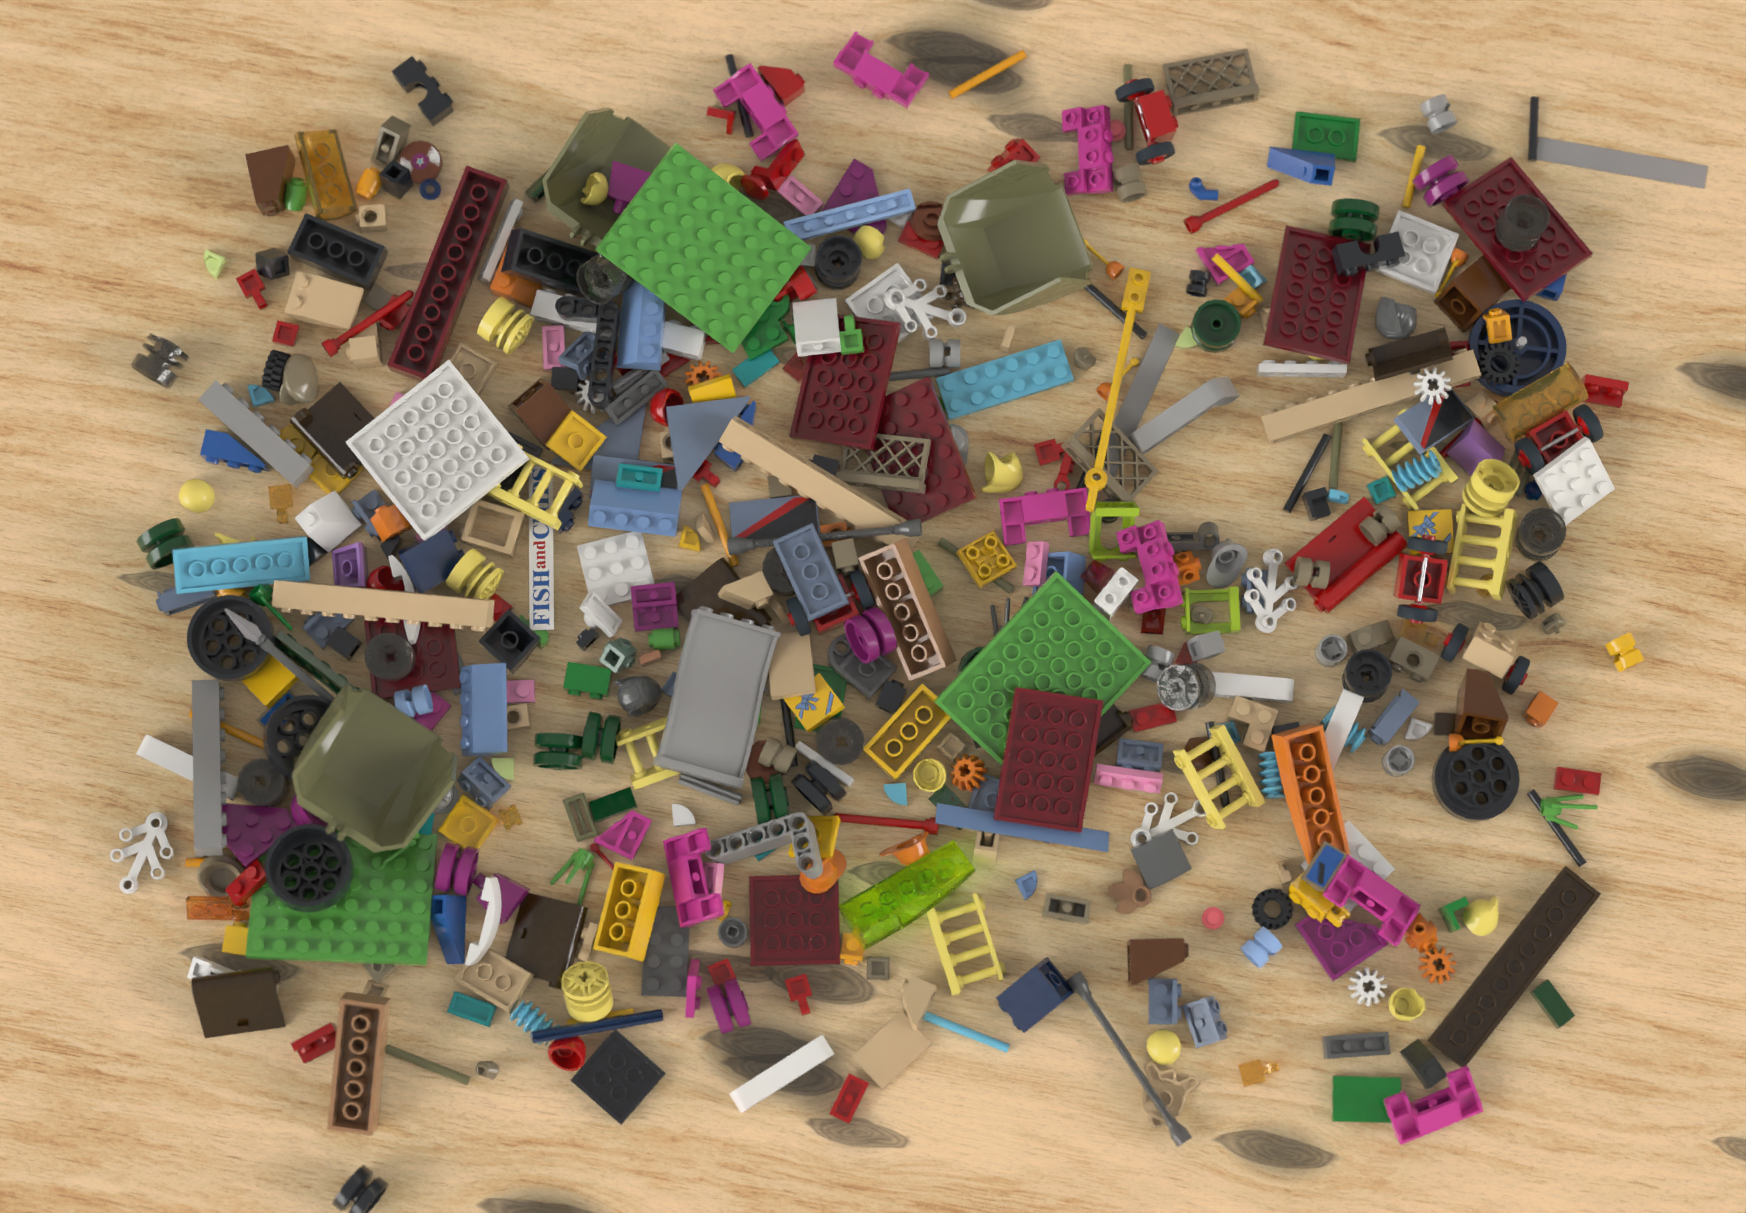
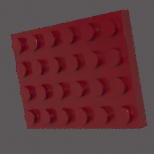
M1512 157L1459 190L1442 203L1446 211L1522 302H1525L1593 255L1591 250Z
M1286 225L1264 336V346L1345 364L1350 363L1366 270L1358 271V274L1346 277L1345 274L1338 276L1332 250L1338 244L1354 240ZM1358 241L1360 250L1369 255L1371 244Z
M838 314L839 332L846 331L844 316L847 315ZM853 316L855 329L862 330L864 352L842 355L841 352L808 355L789 435L791 439L873 451L901 330L899 322Z
M925 377L886 395L877 434L931 440L924 480L926 485L925 494L881 489L888 509L906 520L920 519L922 524L978 499L931 378ZM879 439L875 440L874 453L884 446ZM897 441L890 448L896 455L905 447L902 442ZM916 444L910 449L915 457L923 452L924 444ZM866 450V453L869 458L870 456H872V454L869 450ZM885 450L878 458L884 465L892 458V455L888 450ZM906 452L898 460L903 466H906L913 458L909 452ZM876 459L870 462L874 472L881 467ZM896 461L886 468L889 474L892 475L901 470ZM916 463L907 472L911 477H919L920 468Z
M1015 687L993 815L994 820L1082 833L1103 700Z

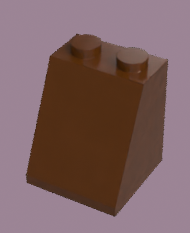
M288 145L245 154L256 205L263 215L269 217L276 216L279 212L285 210L286 182L291 180L296 162L295 156Z
M1482 255L1452 280L1434 300V303L1464 333L1487 309L1499 302L1511 290V287L1486 257Z
M542 378L508 405L509 409L548 451L550 448L545 445L571 411V408L551 384Z
M1467 668L1457 694L1454 734H1460L1464 739L1470 740L1495 739L1497 736H1502L1508 721V714L1490 673Z
M1184 938L1128 940V987L1136 986L1184 962L1185 958L1189 956L1188 943H1184Z

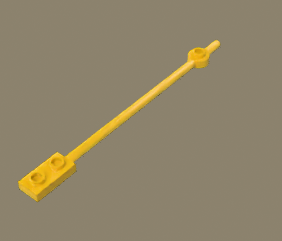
M1132 267L1129 269L1121 310L1127 311L1096 461L1094 468L1090 469L1085 476V485L1089 489L1085 510L1089 512L1094 511L1098 491L1104 489L1107 483V474L1103 470L1133 323L1135 314H1142L1151 275L1150 271ZM1093 476H1099L1100 480H1094Z

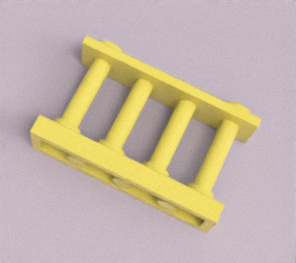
M1404 408L1403 410H1401V411L1398 413V415H1400V414H1402L1403 412H1405L1406 409ZM1396 424L1372 443L1366 438L1362 440L1365 444L1362 447L1369 457L1374 456L1394 483L1390 467L1415 449L1409 441L1383 461L1376 450L1401 432ZM1434 446L1429 450H1432L1438 458L1442 473L1439 474L1438 478H1433L1411 496L1407 491L1402 492L1405 496L1402 500L1410 510L1414 508L1418 511L1420 507L1416 502L1441 483L1450 481L1453 484L1459 480ZM1429 450L1425 454L1427 458H1429Z
M524 451L529 460L526 462L512 489L506 492L501 489L499 483L487 495L558 531L562 522L557 518V512L573 485L579 488L583 487L582 482L579 480L580 476L570 470L566 473ZM536 465L546 472L531 499L524 501L519 498V493ZM555 475L565 480L551 507L544 511L538 508V503Z
M1462 504L1461 510H1458L1456 515V523H1458L1450 571L1446 573L1444 584L1450 594H1455L1456 586L1487 589L1493 599L1503 600L1518 518L1515 510L1505 509V513L1501 517L1487 518L1478 514H1470V509L1466 504ZM1468 522L1499 526L1502 528L1501 535L1497 538L1466 535ZM1464 543L1496 547L1498 550L1497 557L1492 560L1462 556ZM1460 564L1492 568V571H1494L1493 579L1486 581L1458 577Z
M668 716L632 730L631 728L621 730L615 737L618 746L625 744L635 772L633 775H630L634 790L680 774L657 766L649 769L643 768L633 742L646 736L653 757H656L659 745L654 733L665 729Z
M1215 725L1209 729L1212 734L1210 739L1187 753L1185 749H1176L1173 753L1176 765L1183 770L1207 815L1206 821L1214 829H1224L1226 826L1222 819L1246 804L1250 807H1259L1266 802L1225 725ZM1214 746L1218 747L1222 753L1221 758L1196 772L1191 760ZM1225 765L1229 766L1232 772L1231 778L1207 792L1201 780ZM1238 785L1243 792L1242 797L1217 811L1212 799L1231 787Z
M977 893L972 894L974 902L946 911H935L934 906L925 909L952 996L961 994L960 988H963L965 984L997 975L998 980L1002 981L1004 980L1003 975L1007 974L1003 961H998L984 918L983 910H986L982 897L978 898ZM977 911L980 920L979 924L950 933H942L940 924L944 920ZM980 932L984 933L987 945L955 955L948 953L947 945H950V942ZM990 953L994 966L964 976H960V974L955 975L953 967L957 966V963Z

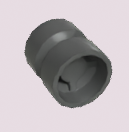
M730 917L721 922L718 928V935L725 946L738 948L746 942L748 930L742 920Z

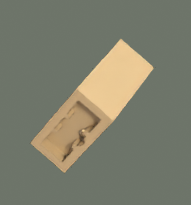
M478 500L466 510L468 519L466 524H462L459 531L462 543L514 558L527 518L525 513ZM479 507L514 518L504 547L470 537Z

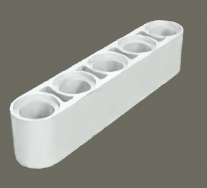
M1198 670L1186 671L1185 694L1235 698L1237 695L1248 700L1280 703L1293 702V679Z
M147 734L145 735L136 753L137 755L193 781V756ZM227 772L226 784H222V792L226 791V798L234 800L243 780Z
M821 1035L735 1089L729 1095L739 1111L743 1113L833 1056L834 1052L825 1037Z

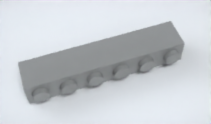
M215 381L198 400L295 488H298L315 470L310 465L312 460L304 453L299 455L294 451L297 447L289 439L283 441L279 437L281 432L272 424L269 427L263 423L265 418L256 410L252 413L248 409L250 405L241 396L236 399L232 395L234 390L225 382L221 385Z

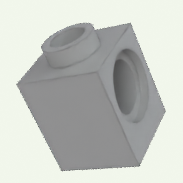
M1219 630L1198 635L1186 641L1193 662L1213 658L1225 652L1224 641L1220 636Z

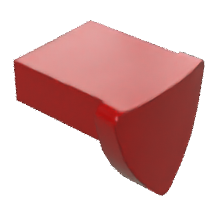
M709 106L707 116L727 119L726 134L732 135L737 111Z

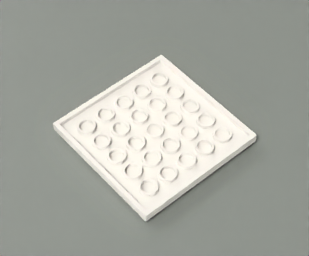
M450 360L446 361L346 441V444L424 541L436 535L529 460L528 456Z

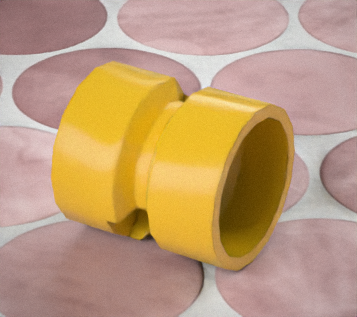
M1631 632L1605 644L1609 655L1615 657L1613 662L1618 672H1622L1645 660L1640 650L1634 647L1636 642Z

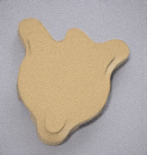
M1149 1062L1145 1064L1144 1071L1147 1080H1149L1150 1085L1154 1088L1153 1090L1159 1095L1158 1097L1164 1102L1165 1107L1169 1110L1168 1112L1174 1118H1177L1185 1108L1188 1094L1199 1085V1080L1195 1076H1190L1178 1081L1175 1069L1161 1071L1155 1063ZM1143 1089L1141 1095L1142 1107L1149 1118L1150 1126L1159 1129L1166 1123V1120H1164L1163 1115L1159 1112L1160 1110L1154 1105L1155 1103L1149 1098L1148 1093Z

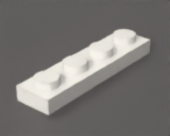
M516 198L510 201L477 280L486 283L494 279L498 269L496 267L499 259H502L506 249L505 244L509 240L511 230L515 229L513 225L516 220L520 219L523 213L521 208L522 201Z
M1265 360L1259 363L1257 367V377L1344 378L1347 373V364H1341L1336 361H1329L1328 364H1319V361H1307L1306 364H1297V361L1288 360L1284 361V364H1278L1274 360Z

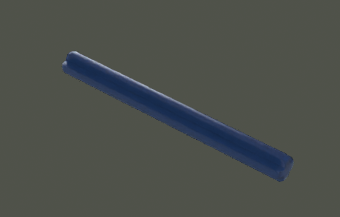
M661 1009L592 1022L536 1030L531 1032V1039L533 1043H540L663 1021V1012Z

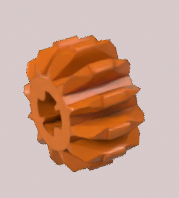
M699 360V367L691 364L690 368L692 371L685 372V375L689 377L685 380V384L691 386L701 383L699 378H702L703 375L707 376V380L703 382L721 377L722 375L721 373H716L718 370L717 365L710 368V361H707L705 366H703L702 361Z
M964 754L963 759L956 758V765H951V768L954 769L953 772L949 773L950 777L954 778L952 783L958 786L961 791L967 789L969 792H973L974 787L981 788V781H987L983 777L984 774L988 773L984 767L985 762L981 759L979 760V757L972 754L970 757V755Z
M1434 946L1432 953L1429 950L1424 951V955L1427 958L1419 957V961L1425 964L1418 966V970L1425 969L1426 972L1421 977L1424 979L1430 975V984L1434 983L1435 979L1439 985L1443 984V978L1446 981L1451 980L1448 973H1456V970L1450 968V966L1456 965L1457 962L1449 961V958L1453 956L1452 952L1446 956L1444 955L1445 947H1442L1438 953L1437 947ZM1439 960V965L1442 966V969L1440 968L1436 971L1432 963Z

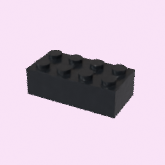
M305 213L287 251L290 257L296 261L368 291L372 289L388 255L385 246Z
M518 228L511 230L501 272L575 296H588L589 283L587 272L590 264L595 265L598 262L600 253Z

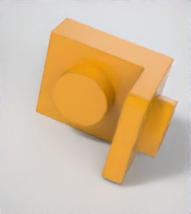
M1240 287L1223 299L1236 308L1240 319L1244 317L1248 319L1257 311L1255 309L1258 304L1256 299L1252 300Z
M1501 308L1490 309L1489 313L1483 314V319L1487 324L1488 341L1490 344L1512 340L1510 316Z
M843 933L840 960H844L845 965L857 966L858 962H863L865 935Z

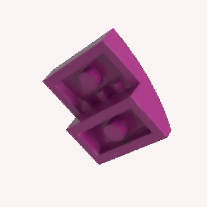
M675 582L630 586L635 632L652 631V629L679 628Z

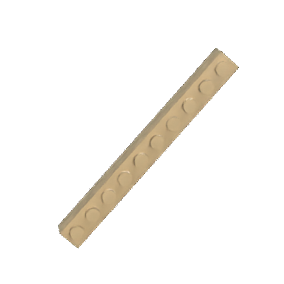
M1467 349L1454 352L1453 360L1420 369L1421 372L1410 375L1408 372L1376 382L1373 377L1369 383L1363 385L1361 382L1349 385V389L1344 391L1335 389L1328 392V396L1319 398L1317 395L1306 399L1307 402L1300 405L1298 402L1285 406L1286 409L1277 411V409L1266 411L1264 413L1265 416L1261 417V421L1269 445L1420 398L1423 394L1415 395V391L1420 388L1413 385L1416 381L1421 382L1418 380L1417 375L1422 374L1425 376L1424 369L1426 368L1432 374L1433 367H1436V374L1438 375L1444 370L1445 374L1442 378L1450 377L1451 379L1445 385L1452 387L1480 379L1481 372L1474 351H1467ZM1428 382V389L1433 391L1434 388L1436 391L1437 383L1432 382L1431 384L1430 382Z
M737 416L731 419L718 441L723 444L722 447L732 453L734 451L737 452L745 462L749 464L755 463L763 473L769 476L773 474L779 478L778 481L784 486L794 487L802 497L807 499L810 497L817 501L816 504L820 508L832 510L836 513L835 516L845 522L847 520L854 524L855 529L865 530V528L893 527L895 524L907 521ZM887 534L873 536V539L882 545L885 543L890 545L906 538L912 550L920 536L908 537Z
M274 580L272 607H278L279 612L293 613V609L301 610L300 614L314 615V611L322 612V616L335 617V613L343 614V618L356 619L357 615L364 616V620L378 621V617L386 618V622L399 623V619L407 620V624L420 625L421 621L429 622L428 626L442 627V623L450 624V628L463 629L465 625L472 626L471 630L485 631V627H492L494 600Z

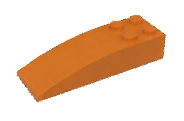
M1307 724L1272 734L1286 801L1308 865L1324 841L1350 855L1323 725Z

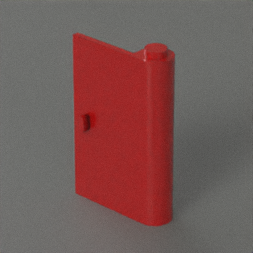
M1365 496L1284 563L1293 574L1298 556L1311 558L1312 562H1315L1316 559L1330 561V576L1326 589L1313 588L1311 584L1303 586L1315 602L1313 604L1321 613L1326 612L1328 614L1407 548L1406 540L1397 531L1392 534L1387 533V538L1378 546L1372 544L1359 528V524L1368 516L1373 517V512L1375 511V508Z

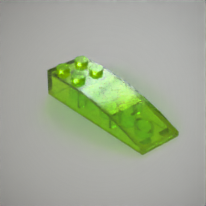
M952 840L841 903L838 907L844 922L865 951L923 916L955 891L976 870L957 843Z

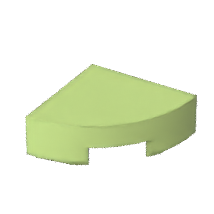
M205 250V266L208 272L218 279L227 259L209 250Z
M1186 326L1175 344L1176 347L1186 349L1197 346L1189 327Z
M491 758L494 770L502 778L514 781V758Z

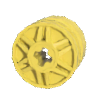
M502 296L486 312L478 327L477 334L489 343L498 337L496 347L498 349L503 348L504 353L511 355L528 336L534 322V317L530 314L525 315L523 309L513 314L515 304Z
M1484 459L1477 465L1462 492L1463 501L1472 512L1482 517H1498L1503 514L1510 499L1516 493L1520 485L1519 476L1511 466L1501 460Z
M473 548L453 568L447 578L446 585L457 594L467 588L464 597L488 599L497 589L504 571L499 567L495 569L496 565L493 562L483 568L486 557Z
M584 961L570 966L564 972L561 979L567 1011L571 1017L578 1021L592 1022L605 1017L611 1011L613 995L608 972L604 966L597 962Z

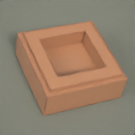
M658 649L638 657L642 667L663 660Z

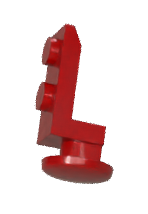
M793 139L787 143L768 168L755 165L750 171V175L742 176L740 184L748 195L757 200H765L769 196L767 189L778 191L806 155L798 139Z

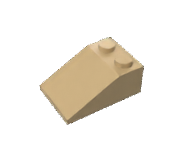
M296 272L284 313L297 321L349 330L353 327L364 289L318 275Z

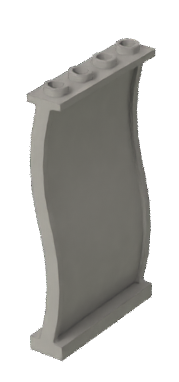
M700 606L699 609L692 610L691 612L692 617L678 665L668 718L657 756L654 757L653 766L732 788H742L743 776L754 741L770 662L777 639L781 633L774 631L775 627L762 624V627L754 625L752 620L743 618L741 621L735 620L731 614L723 612L720 615L712 613L713 609Z

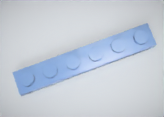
M909 188L784 221V226L804 241L914 212L916 208Z

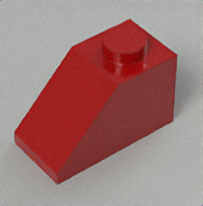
M763 65L757 68L758 75L766 85L772 88L775 96L784 107L805 92L804 79L799 73L795 74L792 69Z

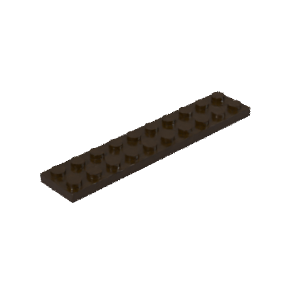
M1564 866L1427 1041L1458 1066H1466L1601 893L1567 866Z

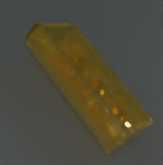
M337 130L297 132L294 138L315 217L324 221H331L355 213L358 209Z
M1568 362L1495 404L1492 408L1506 439L1512 443L1534 428L1588 399V393L1579 375Z

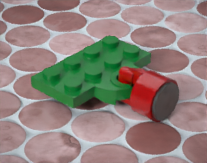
M801 264L797 267L789 278L790 282L782 287L741 342L750 361L789 341L779 322L789 313L790 302L797 298L802 302L818 293V288L805 265Z

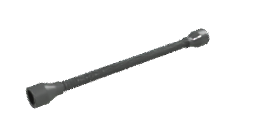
M911 519L901 524H895L893 527L885 526L882 528H865V530L826 532V534L818 533L821 542L823 540H842L887 534L916 537L922 536V525L920 519ZM728 538L729 555H737L759 547H773L772 541L776 539Z
M1080 971L1066 980L1071 989L1080 995L1083 1001L1085 1000L1088 1006H1090L1089 1008L1098 1018L1097 1020L1106 1030L1105 1032L1114 1042L1117 1050L1121 1052L1120 1054L1124 1057L1125 1062L1129 1064L1128 1066L1132 1069L1133 1074L1137 1076L1136 1078L1140 1081L1141 1086L1145 1088L1144 1090L1148 1093L1149 1098L1155 1103L1156 1108L1160 1110L1159 1112L1163 1115L1164 1120H1166V1125L1176 1146L1179 1147L1191 1139L1192 1136L1188 1130L1168 1112L1169 1110L1165 1107L1164 1102L1158 1097L1157 1092L1153 1090L1154 1088L1150 1085L1151 1083L1145 1078L1146 1076L1142 1073L1143 1071L1134 1061L1133 1056L1126 1049L1123 1041L1119 1039L1120 1037L1116 1034L1115 1029L1111 1027L1112 1025L1108 1022L1107 1017L1103 1015L1104 1013L1100 1010L1099 1005L1095 1003L1096 1001L1092 998L1088 982Z

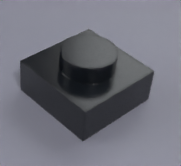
M593 628L589 631L585 629L578 635L577 638L579 640L576 643L584 652L600 636Z

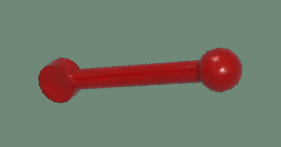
M596 843L591 844L590 850L596 852L613 870L614 865L599 850V845Z

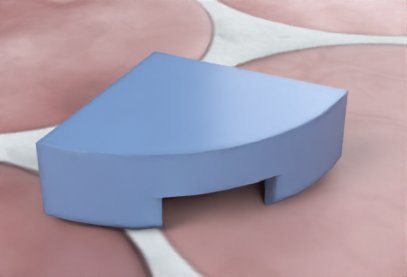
M1035 870L1015 880L1024 900H1027L1036 889L1037 874Z

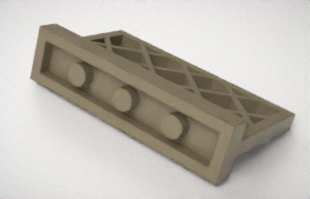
M1248 49L1163 64L1172 103V112L1175 116L1258 101L1259 87L1255 81ZM1244 56L1245 64L1242 68L1232 63L1234 58ZM1220 61L1225 64L1221 72L1211 67L1213 62ZM1199 65L1204 70L1198 76L1190 71L1192 66ZM1228 67L1238 72L1234 79L1224 75ZM1178 69L1183 74L1177 80L1170 76L1169 70ZM1207 71L1217 76L1213 83L1203 79ZM1186 74L1196 79L1192 87L1181 82ZM1243 74L1250 79L1251 84L1242 85L1236 81ZM1220 78L1230 83L1225 89L1215 86ZM1199 82L1209 87L1204 93H1199L1194 89ZM1178 86L1188 91L1185 96L1175 97L1174 91Z
M1100 408L1061 445L1085 473L1094 468L1096 461L1094 449H1098L1099 445H1094V433H1101L1102 430H1094V420L1099 416L1104 422L1105 413ZM1112 423L1110 433L1117 435L1119 446H1109L1108 442L1104 461L1105 467L1103 466V470L1107 474V483L1102 491L1115 501H1134L1133 498L1156 475L1158 470L1140 453L1138 448L1124 433ZM1082 433H1089L1090 445H1083L1077 438ZM1109 449H1119V461H1109ZM1123 449L1131 450L1133 462L1124 461ZM1109 464L1119 465V477H1113L1109 473ZM1124 465H1133L1134 477H1124ZM1138 465H1145L1150 473L1146 477H1138ZM1095 475L1093 479L1098 481L1100 477ZM1124 480H1134V490L1130 494L1124 489Z
M877 434L876 439L881 440L884 446L875 453L870 451L872 456L864 462L857 455L863 449H856L854 451L853 448L844 447L840 472L837 471L836 477L848 485L925 494L926 485L924 480L931 445L930 439ZM897 441L902 442L905 448L895 455L890 447ZM916 444H924L923 452L915 457L910 449ZM885 450H888L892 458L883 465L878 456ZM906 452H909L913 460L906 466H903L898 459ZM855 457L860 465L854 470H847L848 461ZM876 459L881 467L875 472H869L865 466ZM896 461L901 470L894 475L889 474L886 468ZM917 463L920 468L919 477H911L907 470Z

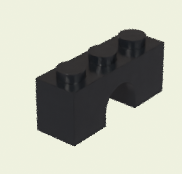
M411 56L392 70V74L407 94L415 88H423L427 91L426 97L418 103V106L432 126H435L454 111L451 105L453 100L446 92L442 94L438 89L440 84L434 76L429 77L426 74L427 68L420 59L416 61Z
M1399 231L1377 236L1373 241L1375 253L1372 255L1363 253L1359 248L1357 240L1336 245L1332 250V255L1338 276L1345 274L1346 277H1350L1362 270L1372 272L1378 270L1380 266L1387 265V268L1399 265L1400 261L1405 257Z

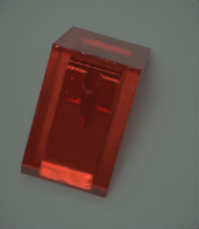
M1093 560L1080 577L1099 595L1115 575V571Z
M1166 608L1142 613L1141 633L1163 635Z

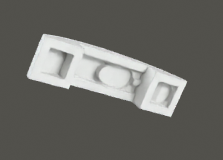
M393 555L388 556L393 578L396 581L403 579L406 592L417 593L415 585L406 569ZM403 620L408 641L411 644H415L419 635L420 625L407 624V620Z
M1343 689L1324 733L1332 771L1364 699V696L1347 689Z
M495 876L486 877L481 900L488 901L489 904L480 941L472 942L469 945L465 962L467 966L474 965L481 960L490 948L497 933L501 917V890L498 879Z

